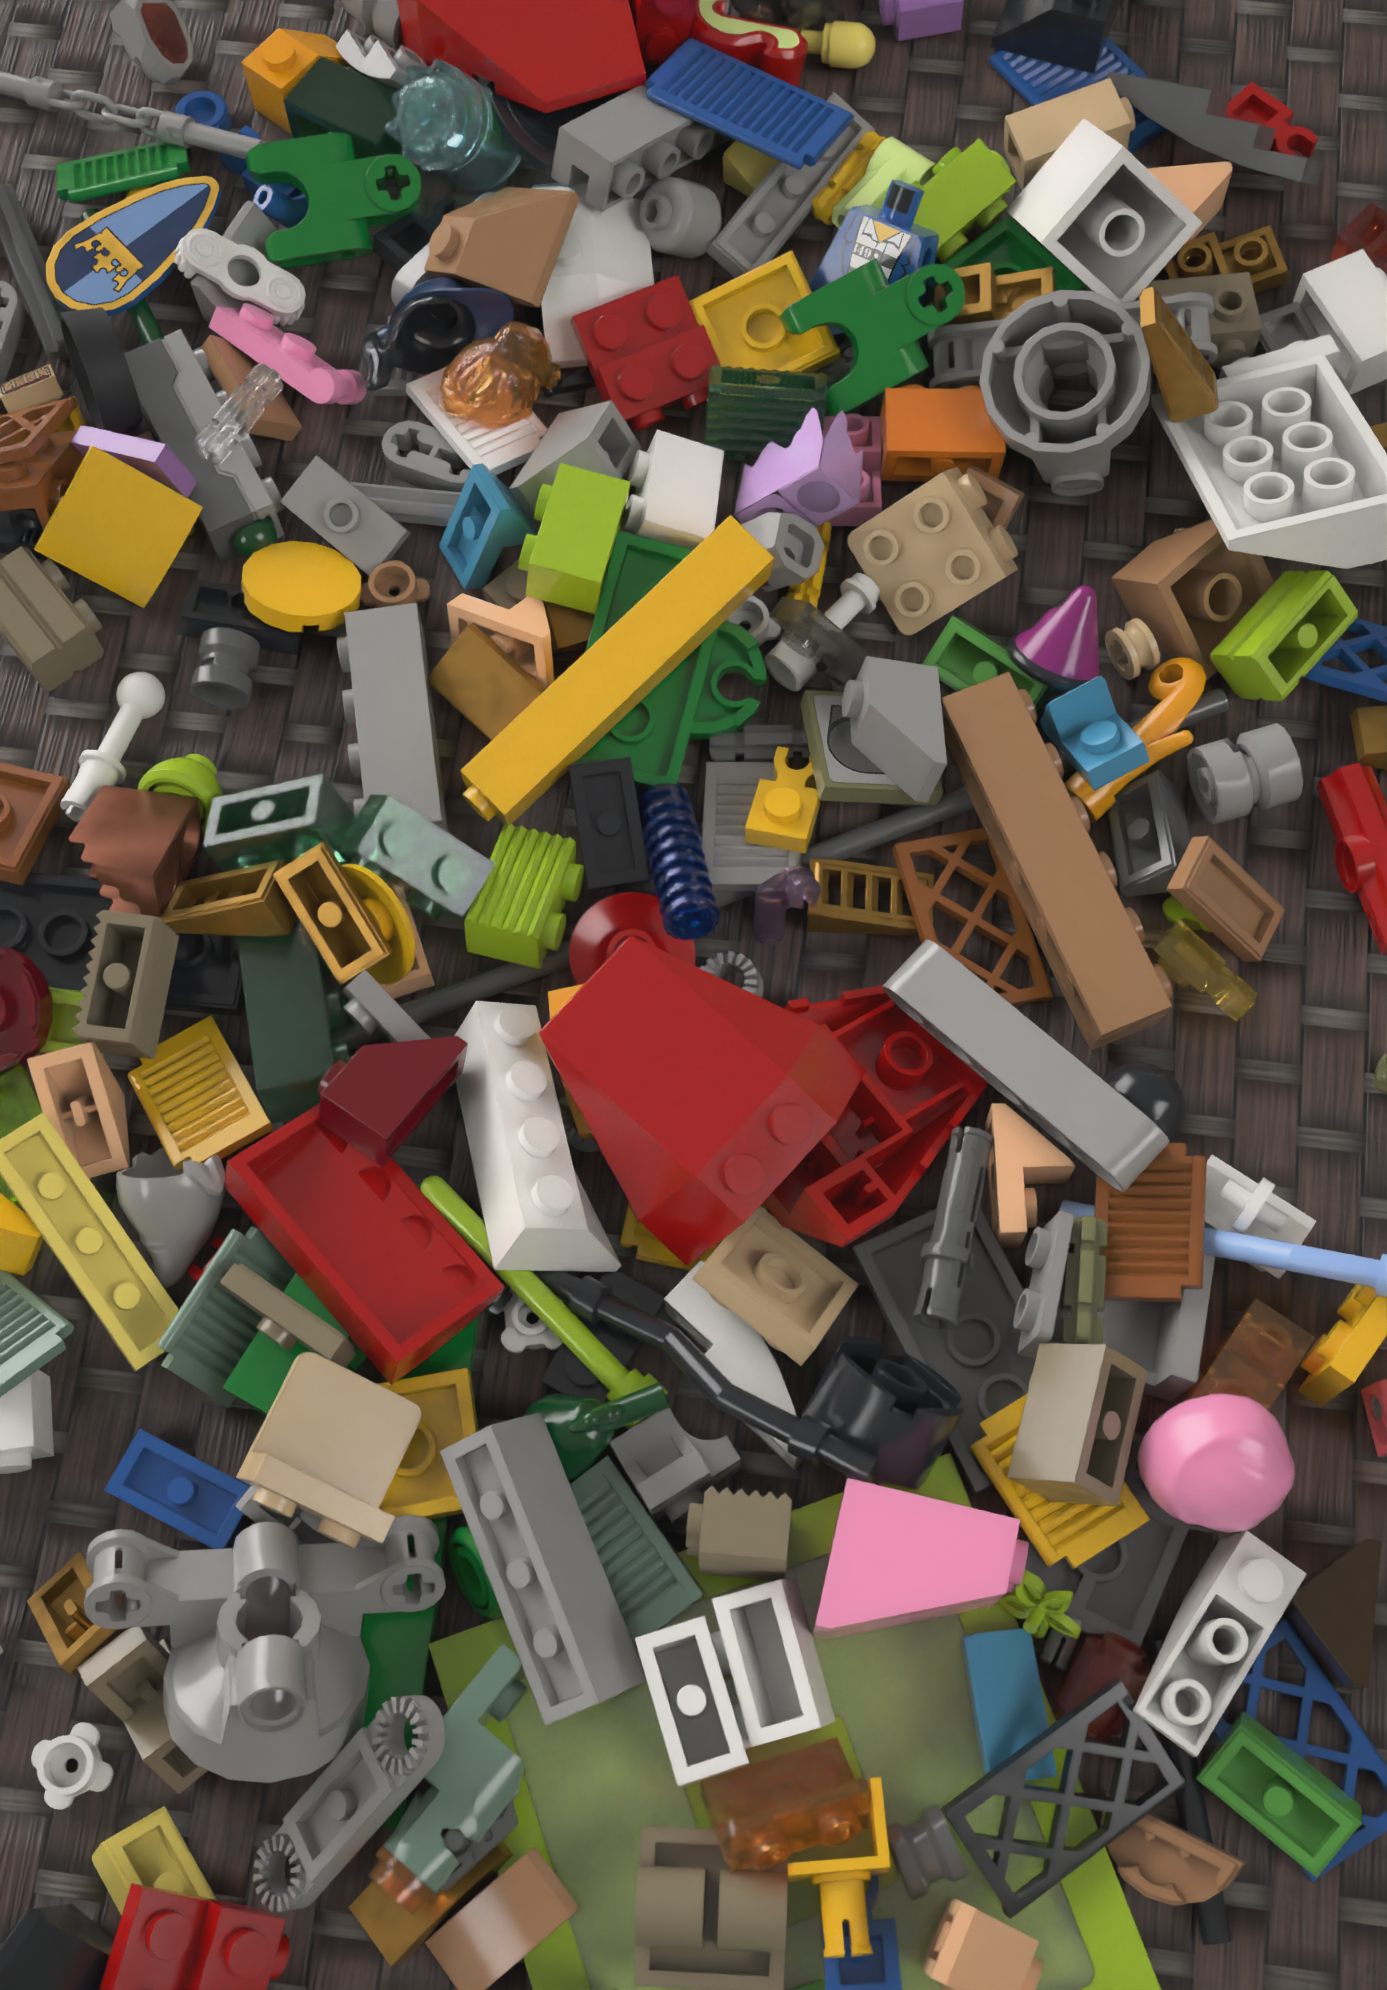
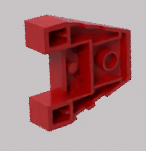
M397 0L403 44L421 57L427 66L437 70L443 67V63L458 67L460 79L474 84L479 81L478 76L495 82L496 94L543 113H550L644 85L646 82V71L628 0Z

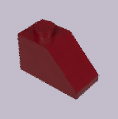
M458 1036L363 1045L348 1063L342 1060L337 1061L322 1078L317 1092L320 1094L319 1123L384 1167L463 1073L468 1043Z

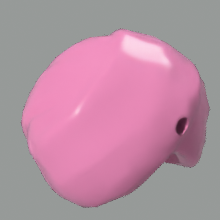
M1219 1393L1189 1399L1177 1404L1154 1421L1145 1434L1138 1451L1137 1461L1140 1476L1152 1499L1159 1507L1187 1524L1201 1525L1226 1533L1250 1530L1278 1510L1292 1489L1295 1479L1294 1461L1289 1451L1286 1436L1278 1421L1259 1402L1245 1396Z

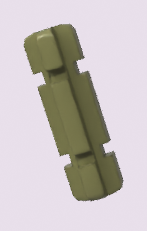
M1083 1215V1217H1075L1073 1220L1069 1248H1073V1252L1067 1254L1064 1273L1063 1309H1069V1315L1064 1314L1062 1316L1061 1339L1063 1344L1103 1343L1104 1319L1097 1318V1312H1103L1105 1307L1107 1258L1100 1255V1250L1105 1251L1107 1249L1108 1226L1105 1221L1097 1219L1095 1216Z

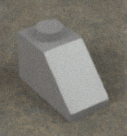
M866 656L856 680L847 681L842 698L843 717L850 718L852 745L913 800L927 803L947 765L938 667Z

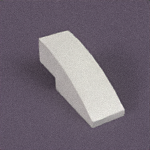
M701 1260L664 1298L666 1313L707 1351L704 1355L733 1385L796 1416L795 1408L780 1369L762 1335L733 1311L716 1303L709 1292L692 1280L704 1264ZM745 1423L794 1470L803 1461L788 1453V1444Z

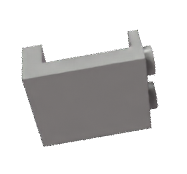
M1060 1210L1043 1228L1036 1227L1029 1240L1025 1264L1033 1268L1029 1289H1024L1020 1295L1013 1320L1014 1328L1021 1330L1018 1355L1036 1360L1040 1343L1063 1344L1061 1339L1062 1316L1064 1314L1069 1315V1309H1063L1064 1273L1067 1254L1073 1252V1248H1069L1074 1214ZM1204 1253L1203 1288L1183 1289L1182 1302L1105 1300L1104 1311L1097 1312V1318L1104 1319L1102 1344L1110 1346L1148 1370L1144 1394L1171 1402L1197 1383L1215 1256Z

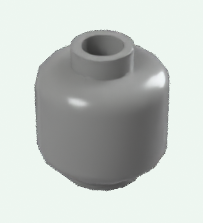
M665 177L656 181L648 189L641 202L639 212L641 226L650 242V247L657 252L694 259L706 253L705 251L721 231L722 217L720 204L715 193L705 185L681 178Z

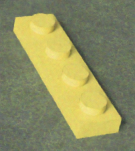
M44 1112L1 1138V1177L128 1363L137 1372L166 1352L158 1347L157 1343L179 1309Z

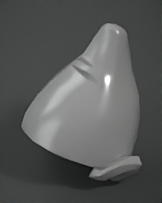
M160 1148L152 1155L144 1152L139 1153L131 1159V1168H126L116 1173V1189L119 1204L139 1234L142 1245L150 1253L154 1274L165 1288L175 1285L182 1279L198 1252L209 1240L219 1217L225 1196L226 1169L223 1168L218 1154L210 1156L204 1164L194 1160L184 1161L183 1169L175 1170L164 1148Z

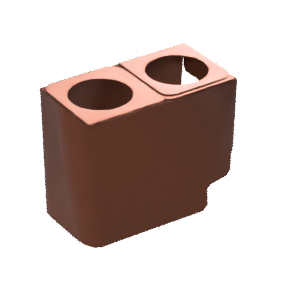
M109 785L101 787L68 838L71 842L85 844L81 859L83 862L93 863L88 875L97 878L103 884L99 891L101 896L114 901L109 909L110 911L149 915L158 918L162 917L180 882L184 881L189 875L204 845L199 803L196 797Z

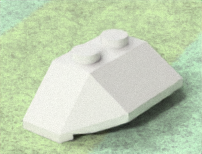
M582 180L570 188L560 183L532 186V189L572 191L580 196L541 301L548 369L588 366L570 323L572 316L654 284L650 242L643 231L639 218L642 201L632 197L600 212L585 201L588 180Z

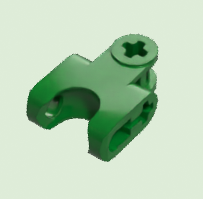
M328 133L257 144L245 156L248 171L257 182L263 185H291L299 189L309 203L306 216L301 222L291 228L272 232L265 242L264 253L267 261L282 269L300 268L367 256L373 252L369 228L390 225L414 209L417 210L420 204L421 177L417 167L408 158L399 154H386L356 159L350 134ZM395 179L397 187L402 189L400 199L391 200L389 192L385 190L386 180Z
M875 258L789 305L781 313L779 319L784 329L793 335H801L812 328L827 325L835 326L842 330L852 341L854 349L852 367L846 376L828 387L822 396V405L827 415L836 416L841 410L845 413L884 392L885 388H891L929 367L917 339L948 323L958 315L964 304L965 288L962 279L954 269L944 264L934 263L921 267L890 285L878 259ZM924 281H927L931 288L941 285L945 291L946 296L938 301L941 310L939 313L933 305L923 308L919 302L918 297L926 291Z

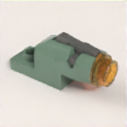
M503 1643L443 1716L445 1726L444 1748L438 1762L423 1778L431 1786L424 1794L419 1790L416 1791L394 1833L375 1854L380 1861L368 1876L412 1915H414L425 1900L432 1904L441 1890L447 1891L453 1887L518 1826V1818L513 1800L519 1793L524 1771L523 1760L484 1727L491 1717L495 1718L499 1723L503 1722L518 1705L528 1689L520 1682L526 1674L519 1656Z

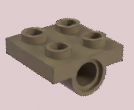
M641 1826L640 1865L638 1868L634 1939L636 1947L634 1986L707 1990H784L788 1833Z

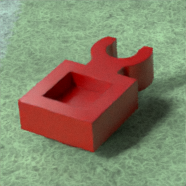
M1250 82L1228 102L1225 113L1226 118L1276 128L1271 151L1299 156L1292 151L1296 150L1307 158H1310L1314 153L1318 141L1316 135L1305 127L1290 126L1294 111L1255 83Z

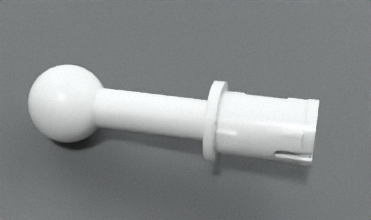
M133 672L125 676L119 683L116 697L120 709L98 750H85L81 753L78 759L80 765L79 772L65 797L60 802L62 810H66L65 814L73 821L79 823L103 785L114 786L124 782L127 772L120 761L142 719L150 718L157 714L165 702L164 687L154 675L147 672Z

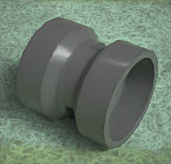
M218 627L204 631L198 650L202 666L196 668L193 673L190 686L192 696L200 702L220 709L234 710L248 706L253 690V683L249 678V674L258 665L261 652L259 642L252 636L231 628Z

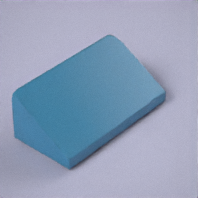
M1024 1629L963 1635L959 1639L983 1776L1048 1728L1032 1635ZM1053 1751L1027 1770L1025 1781L1057 1776Z

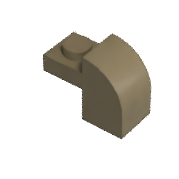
M144 1627L128 1628L77 1667L86 1687L124 1722L142 1760L180 1794L209 1770L195 1765L170 1736L164 1712L163 1678L171 1647L164 1639L158 1642Z

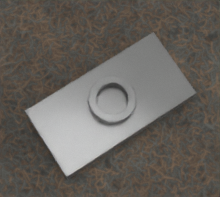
M317 455L280 501L369 576L378 565L388 562L411 534Z

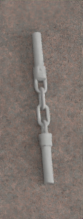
M0 71V94L25 100L29 106L55 113L60 109L74 111L79 117L105 125L116 123L131 128H139L145 135L160 139L166 143L186 148L194 145L246 159L245 156L252 147L265 143V141L195 123L194 118L171 111H161L150 107L138 109L123 104H114L110 98L85 90H75L73 92L63 89L61 83L37 76L29 79ZM64 98L70 99V102L64 101ZM87 100L105 105L101 110V115L82 109L86 106ZM118 112L135 116L136 118L130 119L118 115ZM152 117L159 119L157 130L148 127L152 122Z

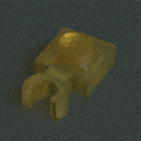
M1178 919L1161 936L1154 951L1161 956L1158 960L1159 965L1177 984L1183 987L1191 984L1201 994L1206 991L1216 1004L1236 1022L1255 1004L1254 999L1258 996V993L1241 977L1232 973L1224 966L1226 961L1182 920Z

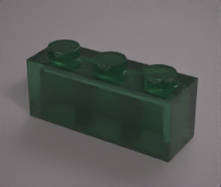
M297 918L291 932L286 935L237 936L256 1091L272 1124L295 1119L319 1104L320 1094L317 1092V1089L324 1075L337 1061L342 1060L348 1063L352 1058L348 1042H339L337 1028L347 1026V1016L343 1009L344 1002L340 989H331L329 976L333 975L299 918Z

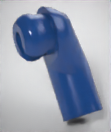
M269 184L259 187L253 199V202L256 203L267 217L286 228H291L301 222L309 208V203L301 191L300 196L291 198Z

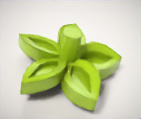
M1026 1569L1021 1585H1016L1012 1593L1007 1592L999 1600L1000 1604L1009 1614L1018 1619L1026 1618L1023 1629L1032 1634L1033 1638H1043L1050 1626L1062 1634L1073 1638H1078L1082 1631L1081 1627L1074 1620L1064 1614L1073 1600V1591L1048 1592L1043 1581Z

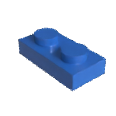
M141 1429L138 1430L104 1491L213 1549L232 1548L236 1537L241 1533L249 1518L235 1505L248 1491L250 1486Z

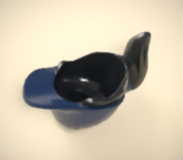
M451 277L434 278L410 289L396 306L389 324L378 331L369 333L363 341L362 357L368 371L366 388L369 391H376L386 387L392 377L394 367L408 372L427 375L457 362L464 363L472 356L499 346L510 334L514 323V306L510 297L503 292L490 288H465L460 282Z

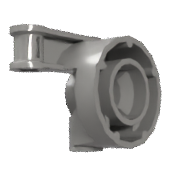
M1057 290L1026 301L1005 319L941 326L929 332L927 336L928 347L934 351L935 377L930 381V389H958L970 385L981 387L986 410L993 427L1011 449L1034 461L1044 482L1051 484V492L1053 494L1076 497L1090 495L1103 489L1104 477L1109 475L1111 449L1132 433L1149 402L1153 365L1141 330L1140 300L1116 303L1093 291ZM1187 292L1162 297L1185 331L1187 326L1191 325L1192 335L1190 338L1210 365L1215 362L1218 357L1217 346L1211 343L1209 315L1215 309L1213 296L1201 292ZM1089 375L1090 385L1097 391L1096 396L1089 403L1068 412L1050 411L1047 409L1049 397L1055 389L1053 378L1065 380Z
M399 1516L394 1518L383 1544L360 1538L356 1548L353 1549L341 1543L298 1545L296 1534L289 1527L276 1522H262L243 1529L236 1537L233 1548L187 1551L175 1550L133 1530L116 1529L106 1531L95 1537L88 1546L86 1564L89 1572L93 1575V1584L86 1591L84 1610L90 1621L105 1629L119 1630L132 1627L170 1625L171 1652L163 1678L164 1712L171 1739L195 1765L229 1780L264 1783L277 1782L311 1774L336 1758L362 1728L368 1698L370 1663L360 1638L363 1614L415 1612L425 1610L439 1601L444 1594L446 1585L443 1570L435 1563L434 1555L437 1553L440 1545L438 1529L431 1520L423 1516ZM409 1535L414 1537L415 1546L413 1552H409L407 1536ZM118 1550L123 1552L122 1568H115V1553ZM412 1574L413 1591H408L406 1584L407 1575ZM116 1590H123V1605L120 1608L115 1606Z

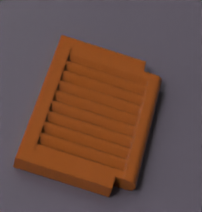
M1168 1143L1123 1193L1113 1188L1097 1175L1095 1218L1105 1221L1108 1226L1107 1249L1105 1251L1100 1250V1255L1107 1258L1105 1300L1182 1302L1183 1289L1203 1288L1207 1158L1204 1156H1187L1188 1147L1186 1143Z

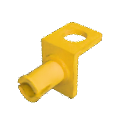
M871 1777L868 1782L874 1856L787 1864L788 1882L811 1881L812 1886L819 1887L825 1949H823L824 1958H844L843 1923H847L849 1926L851 1957L873 1954L869 1939L864 1883L871 1881V1876L888 1875L891 1867L881 1777Z

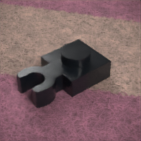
M451 197L439 200L433 207V215L425 218L416 209L409 212L374 235L373 251L398 272L430 242L433 232L441 224L443 215L454 211L455 201Z

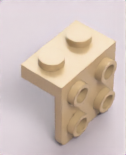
M958 467L943 471L853 530L847 539L848 546L864 573L880 589L879 598L899 631L905 635L917 633L1018 570L1013 561V558L1018 556L1013 540L1000 524L993 527L982 509V506L987 504L982 488L970 473L963 476Z
M304 1352L294 1360L236 1478L256 1487L257 1490L252 1500L270 1510L292 1518L296 1508H299L320 1518L321 1520L316 1531L341 1544L355 1549L360 1538L383 1544L395 1516L379 1509V1506L420 1423L421 1410L415 1403L317 1353Z

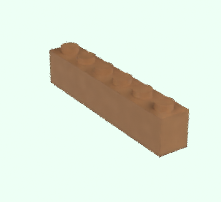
M1010 672L942 697L945 747L1017 895L1089 1050L1092 1051L1158 1024L1172 1007L1170 999H1172L1173 992L1170 981L1159 964L1152 965L1142 945L1145 940V934L1141 921L1136 912L1131 907L1124 908L1115 889L1117 886V876L1114 866L1105 852H1097L1088 834L1090 831V821L1087 811L1078 797H1070L1061 779L1064 774L1061 758L1052 743L1044 744L1036 728L1037 713L1029 693L1025 689L1018 690Z

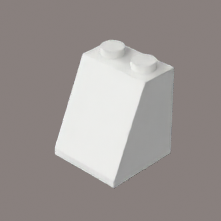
M1084 118L1006 210L1089 288L1116 303L1135 301L1142 293V290L1150 284L1203 224L1123 145Z

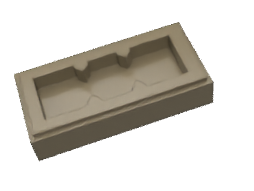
M234 1263L220 1281V1284L234 1298L263 1317L256 1328L285 1350L290 1352L296 1342H298L311 1352L317 1353L344 1368L347 1367L356 1355L355 1347L345 1335L243 1264L237 1265Z

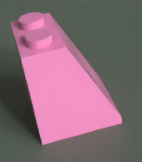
M847 1478L812 1636L827 1640L992 1607L1007 1592L1012 1593L1015 1585L1020 1586L1022 1582L1029 1542L1017 1539L1020 1519Z

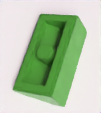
M955 616L951 617L922 665L938 667L939 680L957 692L1010 672L1017 689H1025L1029 693L1036 712L1054 691V688L1044 685L1022 672L1009 658L1006 646L962 618Z
M1244 1711L1240 1713L1196 1777L1200 1783L1316 1878L1362 1824V1808L1353 1798Z

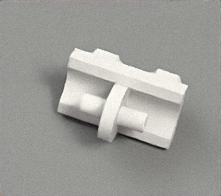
M1211 1155L1208 1159L1205 1227L1301 1245L1313 1228L1316 1220L1273 1194L1272 1191L1275 1184L1263 1177L1258 1184L1214 1155ZM1248 1263L1260 1272L1267 1271L1278 1279L1286 1271Z

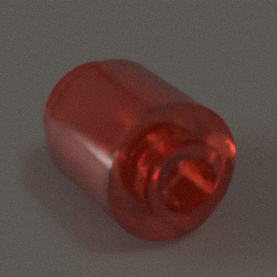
M1106 1632L1104 1638L1088 1636L1056 1696L1060 1707L1055 1714V1720L1058 1721L1115 1677L1122 1681L1136 1703L1151 1672L1148 1666L1142 1662L1145 1652L1131 1640L1114 1632ZM1116 1703L1088 1724L1086 1738L1109 1742L1111 1736L1121 1735L1125 1718Z

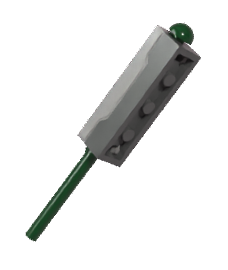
M95 208L86 210L81 215V223L100 211ZM144 297L138 304L126 310L143 346L124 353L136 388L140 407L158 442L167 444L195 477L197 484L188 499L203 507L198 520L220 563L222 564L240 555L249 559L254 552L271 544H276L277 538L284 536L277 512L286 509L280 502L282 497L271 476L262 480L259 478L255 468L261 466L262 462L249 434L246 432L237 436L232 427L233 424L239 422V418L234 411L228 394L224 390L214 393L210 382L216 379L207 364L205 351L200 349L201 347L192 351L181 329L164 336Z

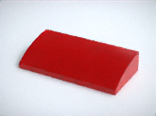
M319 1103L229 1159L226 1166L224 1187L390 1385H392L431 1356L475 1319L503 1292L505 1286L392 1157L382 1167L319 1123Z

